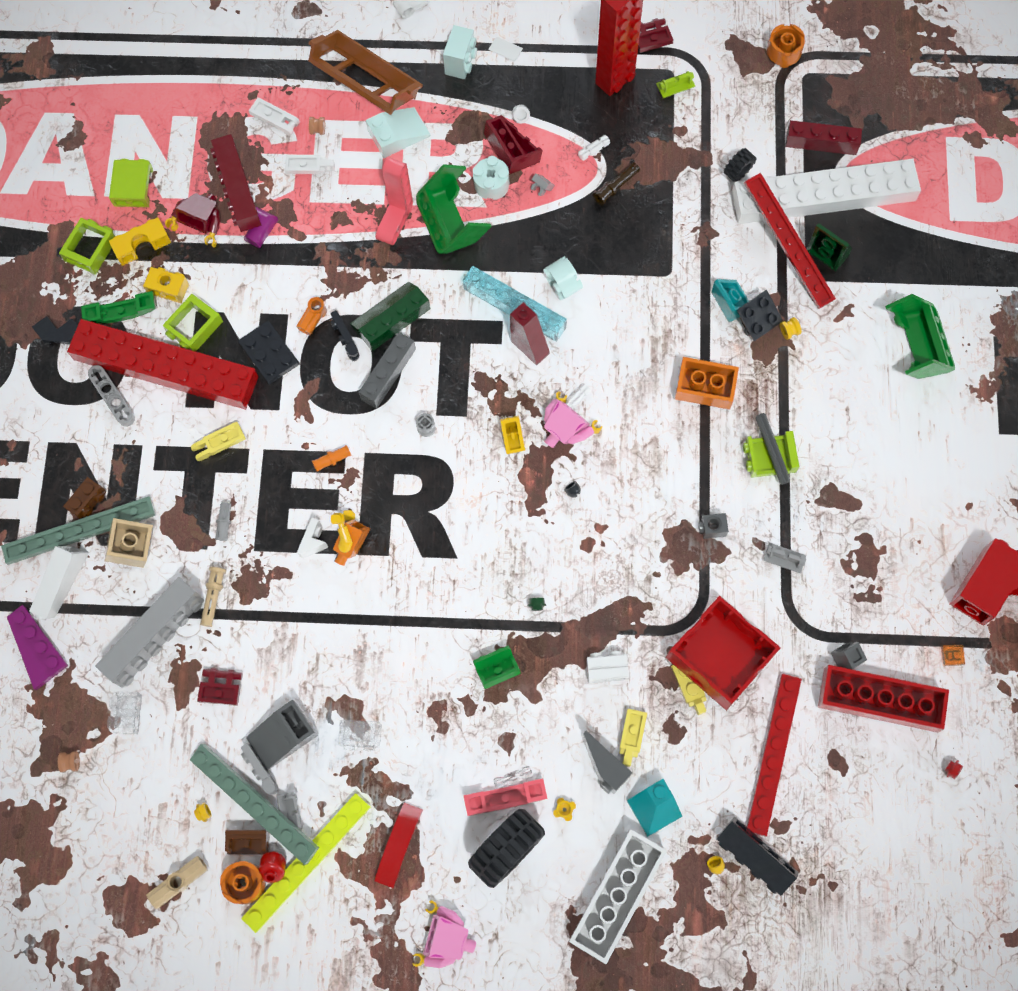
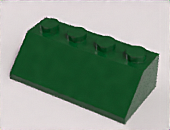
M407 282L351 322L350 325L370 350L374 351L431 309L430 302L418 286Z

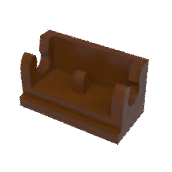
M225 830V852L228 855H264L269 852L270 833L267 830Z

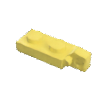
M672 665V671L686 704L688 703L689 707L694 706L697 715L705 713L706 708L703 702L707 700L704 691L677 667Z
M627 709L619 754L624 755L623 764L627 767L631 766L632 757L637 758L638 753H640L647 718L646 712Z

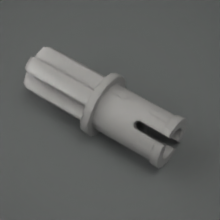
M222 502L220 504L219 517L216 520L217 531L215 540H228V528L231 524V521H229L230 503Z

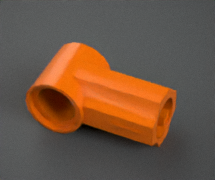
M313 297L308 301V307L296 325V328L306 335L312 334L320 319L327 313L326 306L321 298ZM315 306H321L319 310H313Z

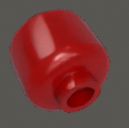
M275 851L265 853L260 859L258 868L263 880L268 883L282 880L285 875L286 859L282 854Z

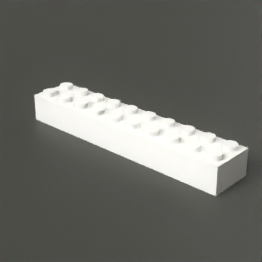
M914 158L764 178L788 218L914 202L921 192ZM747 180L734 182L732 196L738 224L766 221L744 185V182Z

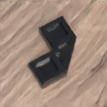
M47 316L32 326L43 342H56L67 345L71 343L78 327L75 321L70 319L57 329Z

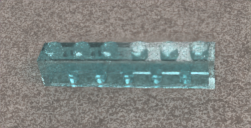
M474 266L470 268L463 279L464 290L508 315L524 302L537 314L543 334L556 342L567 328V318Z

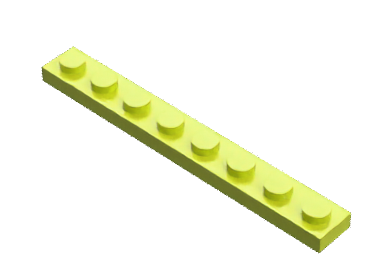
M355 793L312 840L320 848L310 862L304 865L296 858L285 870L282 880L273 883L241 919L255 933H258L371 807Z

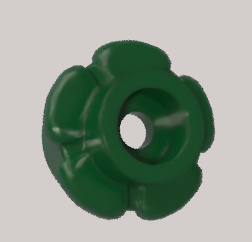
M530 598L527 606L531 607V611H542L543 607L547 606V604H545V598Z

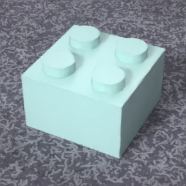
M453 25L443 53L446 75L465 79L467 73L471 72L472 58L475 59L477 54V48H475L477 39L474 37V30Z

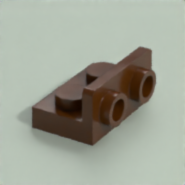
M87 477L63 507L79 519L91 515L95 505L104 499L107 491Z

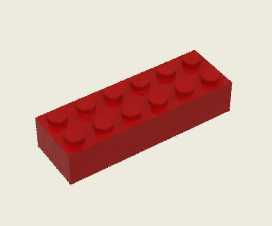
M827 665L823 671L818 708L938 733L945 729L949 689Z

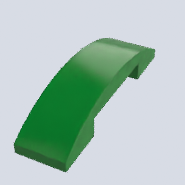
M153 291L136 294L133 299L104 305L97 302L81 306L82 319L97 324L133 319L156 309Z

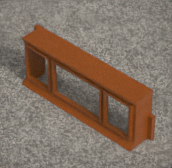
M339 30L326 36L322 34L309 41L311 50L308 61L389 115H392L395 109L410 100H415L418 90L423 87V84ZM334 50L347 58V60L333 67L320 57ZM354 63L384 82L385 85L372 92L341 72V70ZM393 88L398 93L393 95L391 104L379 97Z

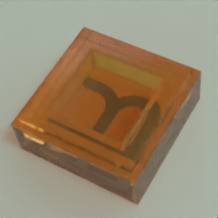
M944 645L941 647L944 666L965 665L963 645Z

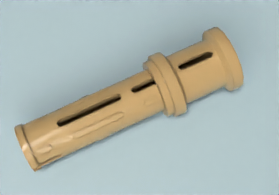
M209 567V580L205 585L208 590L200 623L201 626L212 627L219 591L223 589V576L227 571L222 568ZM212 600L211 607H210V612H209V615H208V610H209V606H210V601Z

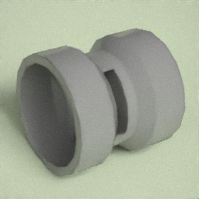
M423 413L416 418L417 431L421 436L430 437L435 433L434 418L430 414Z

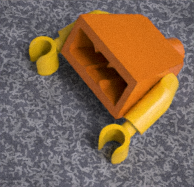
M344 510L343 514L334 513L331 515V523L339 525L337 529L339 536L333 547V550L338 552L334 562L342 566L345 565L348 558H353L357 555L371 529L355 520V513L352 510Z

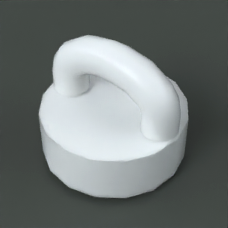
M517 105L512 110V117L515 122L522 124L528 121L530 111L524 105Z

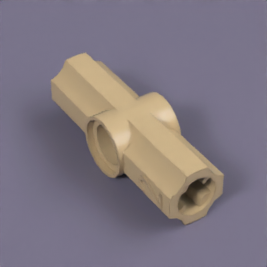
M196 856L178 871L170 874L165 881L146 894L151 905L155 909H159L179 892L185 891L191 883L208 871L207 865L199 856ZM179 876L182 883L180 887L175 888L173 882Z

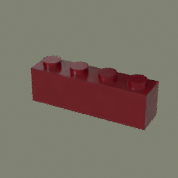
M790 120L786 133L785 147L857 155L861 145L862 128Z

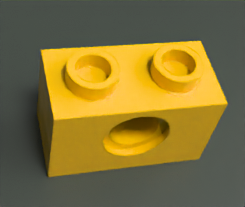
M151 267L143 287L146 292L153 291L154 296L182 303L189 283L185 276L179 272L171 273L161 267H158V269Z

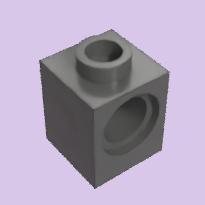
M726 513L702 516L701 522H698L699 533H703V539L727 536L729 530ZM715 523L717 525V529H710L708 527V524Z
M859 642L845 643L831 652L837 667L854 669L867 661Z

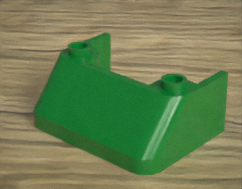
M443 164L416 195L417 206L438 253L447 254L472 245L492 227L490 223L470 222L464 226L454 199L460 191L457 179L466 170L465 166Z
M910 294L885 306L886 310L895 314L894 321L896 325L905 329L915 360L911 362L909 370L905 371L906 375L922 379L947 374L955 370V363L938 310L933 303Z

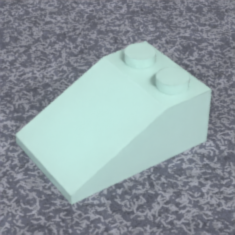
M415 107L394 110L392 115L381 112L366 120L367 130L383 158L431 136Z

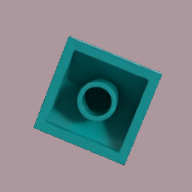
M717 279L714 281L711 293L728 322L740 318L737 309L749 302L738 281Z

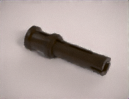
M632 162L630 166L612 181L605 182L601 189L592 193L594 200L599 205H604L608 198L616 195L617 190L640 172V167L635 162Z

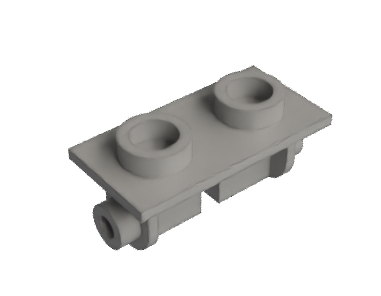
M769 543L763 561L801 574L807 555Z
M294 792L286 793V795H277L278 810L301 830L303 827L301 826L300 816L297 814V795Z

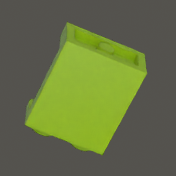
M125 158L114 160L109 199L114 207H149L150 200L147 197L150 172H153V167L149 160H129Z
M787 431L783 436H774L788 474L796 473L800 466L794 432ZM747 436L746 441L743 443V451L748 457L746 469L747 472H750L751 478L777 475L763 438L752 439V436Z

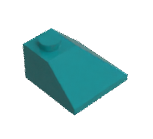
M664 778L627 800L647 837L683 817Z

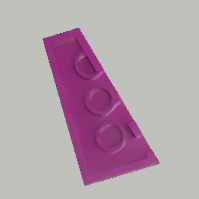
M24 605L7 616L33 689L38 690L69 665Z

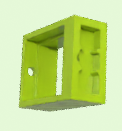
M80 218L59 254L65 262L96 275L112 248L109 240L113 239L115 235L113 230L107 226L102 227L91 219ZM87 229L104 236L90 259L73 252Z
M191 294L162 326L166 331L165 335L172 341L174 339L177 340L181 348L196 352L223 320L219 313L194 294ZM194 308L205 316L208 321L188 340L174 328Z

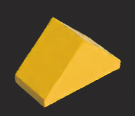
M519 415L500 419L506 454L525 451Z

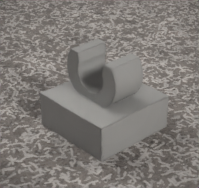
M535 173L532 178L535 183L531 186V190L535 191L537 187H540L539 196H543L546 190L551 191L555 186L543 175Z

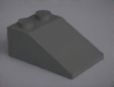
M585 731L582 739L597 778L601 783L600 787L607 794L610 792L615 794L633 772L589 732Z

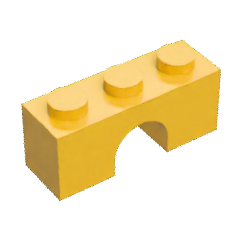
M158 217L150 219L145 224L133 227L130 231L109 240L122 266L138 259L136 247L142 242H149L155 250L171 243Z

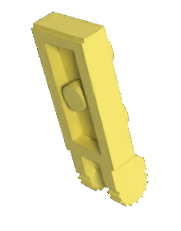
M234 422L203 437L202 440L191 445L192 451H197L207 446L208 449L195 456L197 461H202L211 455L213 456L246 440L238 422Z

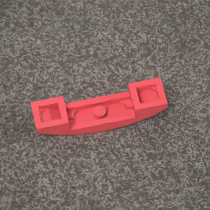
M543 778L486 792L482 791L463 795L467 816L499 811L548 799Z

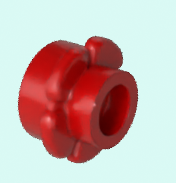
M959 760L955 763L951 761L946 767L945 771L948 772V778L951 777L955 780L964 766L959 763Z

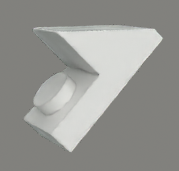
M311 517L297 551L300 558L304 559L328 548L326 542L316 539V537H320L322 532L321 523L318 519Z

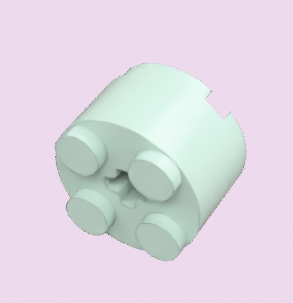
M489 156L479 161L473 168L474 187L477 194L484 199L493 198V200H497L508 192L510 184L509 170L502 160L497 159L495 156Z
M565 256L543 270L547 282L551 287H554L560 301L583 288L581 280L577 281L576 270Z

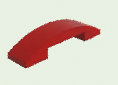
M407 803L403 804L385 847L374 880L375 882L394 889L401 865L423 809Z

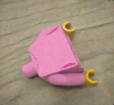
M560 391L556 393V399H553L545 408L544 428L550 432V435L544 442L554 448L559 440L563 444H575L584 441L593 434H598L603 427H594L598 422L597 420H594L591 426H589V422L566 404L567 395L564 398H559L561 395Z
M429 901L435 907L432 911L425 909L426 912L433 915L423 954L416 953L413 955L420 957V963L412 964L415 967L424 964L426 967L443 968L453 964L456 959L461 960L464 951L473 953L476 941L467 938L469 930L464 928V922L455 911L443 906L438 907L436 902Z

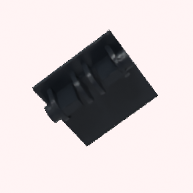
M767 290L737 309L746 326L744 333L747 336L750 335L753 341H756L783 322Z

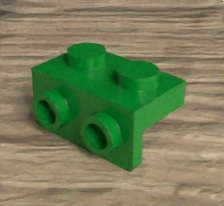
M509 646L499 648L473 661L484 689L521 674Z

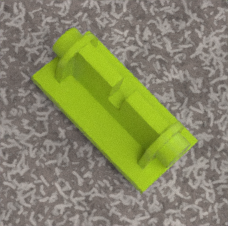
M689 71L656 83L663 98L696 87L692 80L694 74Z

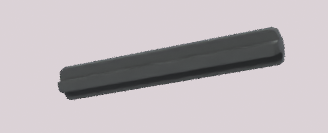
M765 413L758 414L756 421L781 485L790 482V476Z

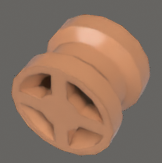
M309 117V134L319 133L320 135H325V117H320L319 119Z
M73 751L70 754L66 752L59 753L58 769L61 773L67 770L73 772L79 770L80 757L77 751Z

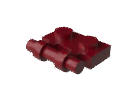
M655 18L647 23L641 22L638 45L640 53L673 44V37L668 25L663 26L666 25L665 18Z
M218 668L203 669L202 677H209L208 682H200L197 702L238 706L241 686L233 685L234 680H242L243 672H236L232 669L228 671H221ZM217 678L226 679V684L216 683Z

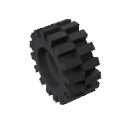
M742 148L741 151H738L728 161L729 163L724 168V174L733 182L740 181L753 168L757 157L747 148Z

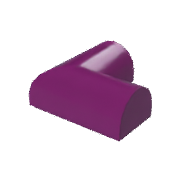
M256 207L262 226L248 230L244 236V241L260 248L277 223L278 218Z

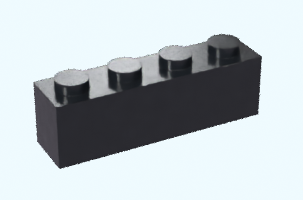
M735 816L716 838L721 848L725 851L729 850L734 854L735 860L741 865L745 864L750 869L751 874L759 880L762 879L767 884V888L774 894L778 893L782 896L798 877L799 872Z

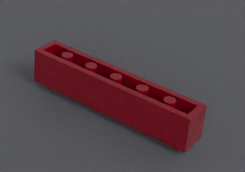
M232 134L211 140L213 148H210L213 159L217 158V161H214L217 172L221 171V174L218 176L221 185H225V188H222L226 199L229 198L230 200L227 202L230 213L234 212V215L231 216L234 226L238 225L240 232L262 226Z

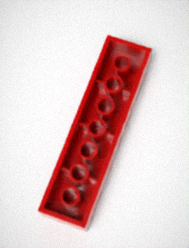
M601 0L595 83L609 96L614 92H619L625 83L631 82L635 77L644 0Z

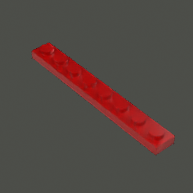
M761 172L745 181V187L817 308L820 309L836 299Z
M781 674L747 823V827L754 834L767 837L802 681L801 678Z

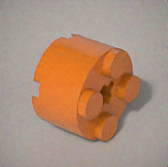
M781 24L775 27L771 32L766 52L770 60L782 68L795 64L800 59L804 48V32L793 24H790V26Z
M239 861L226 867L220 878L223 896L234 904L246 905L257 901L262 896L266 886V882L258 870L259 866L254 863ZM241 879L247 883L245 887L240 883Z

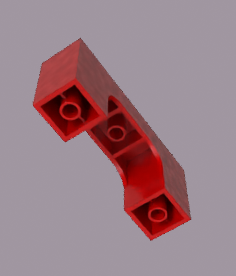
M995 538L983 548L949 605L983 626L993 620L1008 596H1018V550L1011 548L1002 539Z

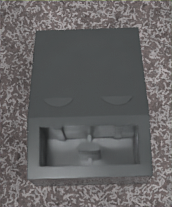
M292 699L269 716L246 739L268 771L318 735L298 704Z

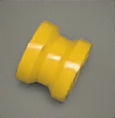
M795 317L790 318L788 322L783 321L779 325L781 333L786 340L791 339L793 335L798 336L802 333L800 323Z

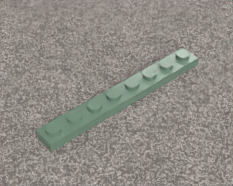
M148 496L1 545L5 563L10 565L52 551L55 546H67L110 531L113 518L138 522L156 516L152 499Z
M200 744L190 758V761L304 865L308 864L320 847L206 744Z

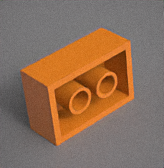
M683 357L675 400L730 410L734 400L739 367Z

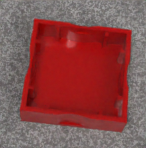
M719 595L701 615L697 623L670 649L665 658L727 711L781 647L760 629L745 620L740 612Z

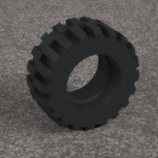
M519 808L476 850L468 861L469 868L489 888H495L539 843L545 835L544 828L525 809Z

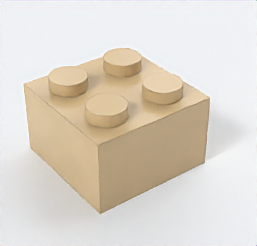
M113 518L104 561L144 568L147 562L153 525Z

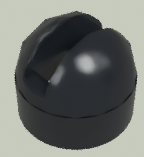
M573 481L564 488V491L568 496L576 498L577 494L581 493V488L577 481Z

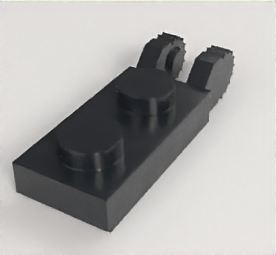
M338 311L331 312L332 320H330V324L334 331H339L340 335H338L342 346L346 345L347 356L354 362L359 360L358 348Z

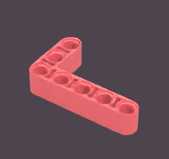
M388 157L383 166V176L389 206L377 229L375 238L393 246L411 212L413 197L407 164Z

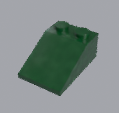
M819 223L816 225L807 247L808 253L834 271L838 270L852 250V247L846 241Z

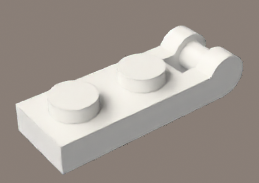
M259 97L249 109L250 115L283 131L288 136L292 135L294 127H297L300 123L296 116Z

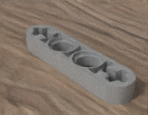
M99 365L92 366L88 370L89 379L116 420L124 427L131 426L135 421L133 412L106 371ZM98 371L99 375L103 379L102 381L98 380V378L95 376V372ZM105 385H111L109 392H102V388ZM114 399L121 400L118 407L111 406ZM122 410L128 417V420L126 421L123 419V416L120 413V411Z

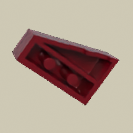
M500 115L486 121L484 135L498 158L507 165L509 175L540 163L543 150L530 142L531 139L527 136L524 137L519 133L518 128L504 116Z

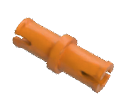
M347 445L333 452H327V455L313 460L312 463L318 472L327 466L336 465V462L344 458L350 457L351 453Z

